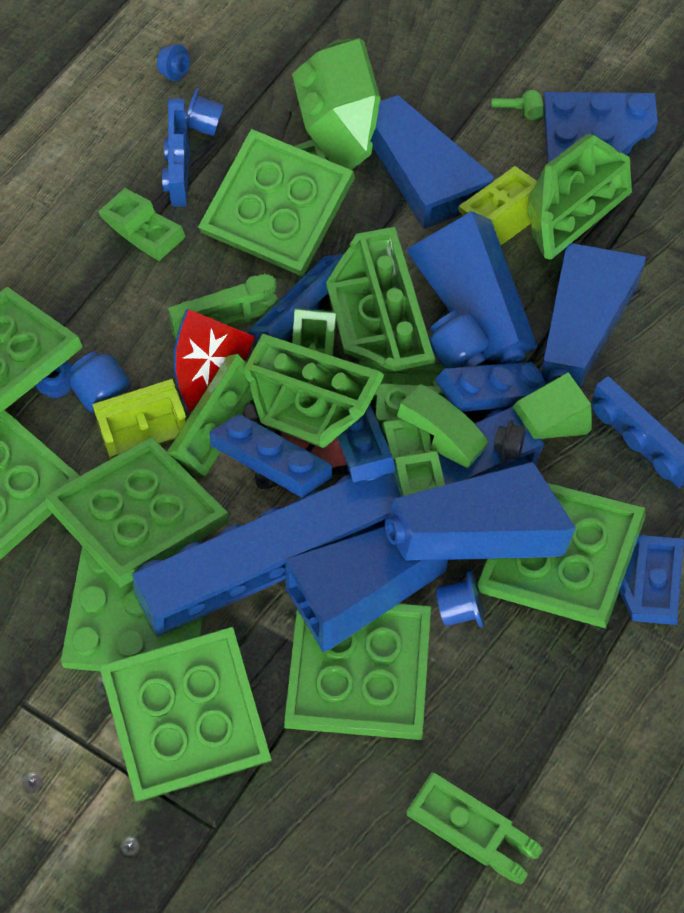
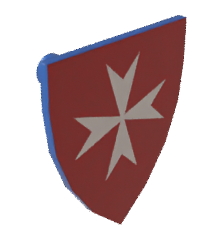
M186 309L174 347V374L177 390L187 412L195 409L227 356L238 354L245 361L255 338L253 335L189 309Z

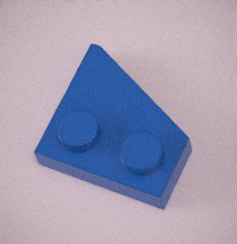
M184 99L168 100V138L164 139L165 161H168V168H163L162 187L163 191H170L172 207H187L190 141Z
M639 535L619 590L632 621L677 625L684 539Z

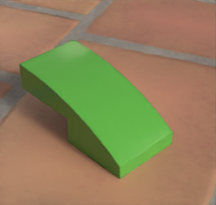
M126 188L98 211L100 217L115 231L158 261L163 259L186 237L182 226L155 213L151 201Z
M419 384L400 403L397 417L434 435L430 449L437 451L446 458L469 468L487 448L489 441L479 428L456 406L426 386Z
M403 419L383 422L381 430L393 456L396 471L393 472L400 496L444 486L445 482L438 452L430 449L432 443L429 433Z

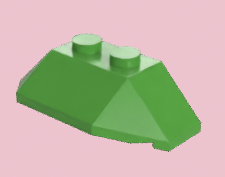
M360 38L336 39L292 73L306 131L331 162L352 170L372 153L373 143L370 140L376 127L380 95L365 42Z
M586 134L545 165L529 197L528 215L531 219L532 235L546 259H553L632 193L630 157L619 153L611 145L595 135Z
M391 227L356 234L350 243L349 249L342 256L326 282L332 311L336 312V326L343 352L393 371L435 363L433 350L396 228Z
M265 334L261 335L243 369L247 381L250 382L252 397L261 423L266 427L321 448L326 447L364 415L384 377V374L380 371Z

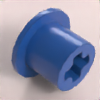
M196 87L186 114L188 128L214 137L224 104L199 96L200 88Z
M472 571L466 572L467 581L436 588L438 606L445 626L475 619L479 627L485 626L482 602Z

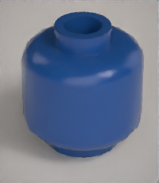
M453 311L430 327L432 335L429 337V341L434 355L444 369L480 366L486 361L482 354L489 347V339L471 314L464 313L459 315L457 311Z
M97 351L83 356L71 367L73 374L70 377L69 386L86 410L94 413L92 404L126 394L130 389L131 381L111 354L99 355Z

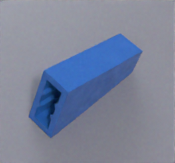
M399 95L380 100L376 127L370 142L373 143L374 150L422 228L426 229L462 215L459 212V205L494 181L492 174Z
M471 211L407 248L409 256L449 311H457L459 315L464 313L471 314L489 339V347L482 354L485 359L500 364L518 363L525 358V353L537 348L490 219Z
M574 243L566 247L541 370L543 379L547 384L569 372L576 384L581 388L639 285L645 264V256Z
M533 462L394 498L389 517L385 521L387 538L392 545L397 546L405 561L558 557L565 555L576 528Z
M385 527L287 558L286 591L322 652L332 649L445 573L448 560L405 561L397 546L392 545L388 540Z

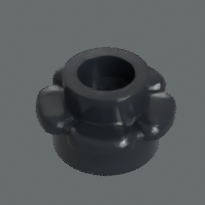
M510 420L507 427L499 426L496 433L494 451L501 452L500 459L502 462H505L506 458L518 461L522 452L526 427L515 425L514 420Z

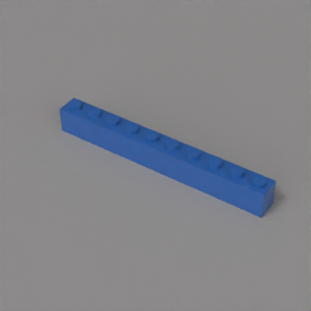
M513 407L504 411L502 409L494 410L486 415L482 421L475 423L489 442L487 448L469 468L438 453L445 485L531 462L536 466L544 443L541 439H534L526 428L519 460L506 458L505 462H502L500 459L501 452L494 451L498 427H507L510 420H514L515 425L524 427L525 425ZM393 472L385 474L376 480H362L354 483L350 474L342 477L334 486L320 492L313 490L303 498L300 497L297 502L286 507L271 508L262 513L258 519L245 525H232L224 529L219 536L204 543H191L182 548L178 554L163 561L153 560L144 564L138 572L132 574L134 594L156 637L285 580L287 558L385 527V521L389 517L393 499L401 497Z

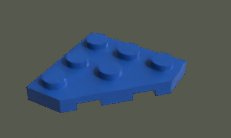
M544 92L543 111L546 164L586 134L597 136L619 153L629 154L632 146L642 138L647 139L656 130L658 119L655 93Z

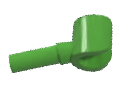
M536 90L527 91L523 94L522 98H492V107L523 109L525 117L529 120H538L544 116L542 96Z

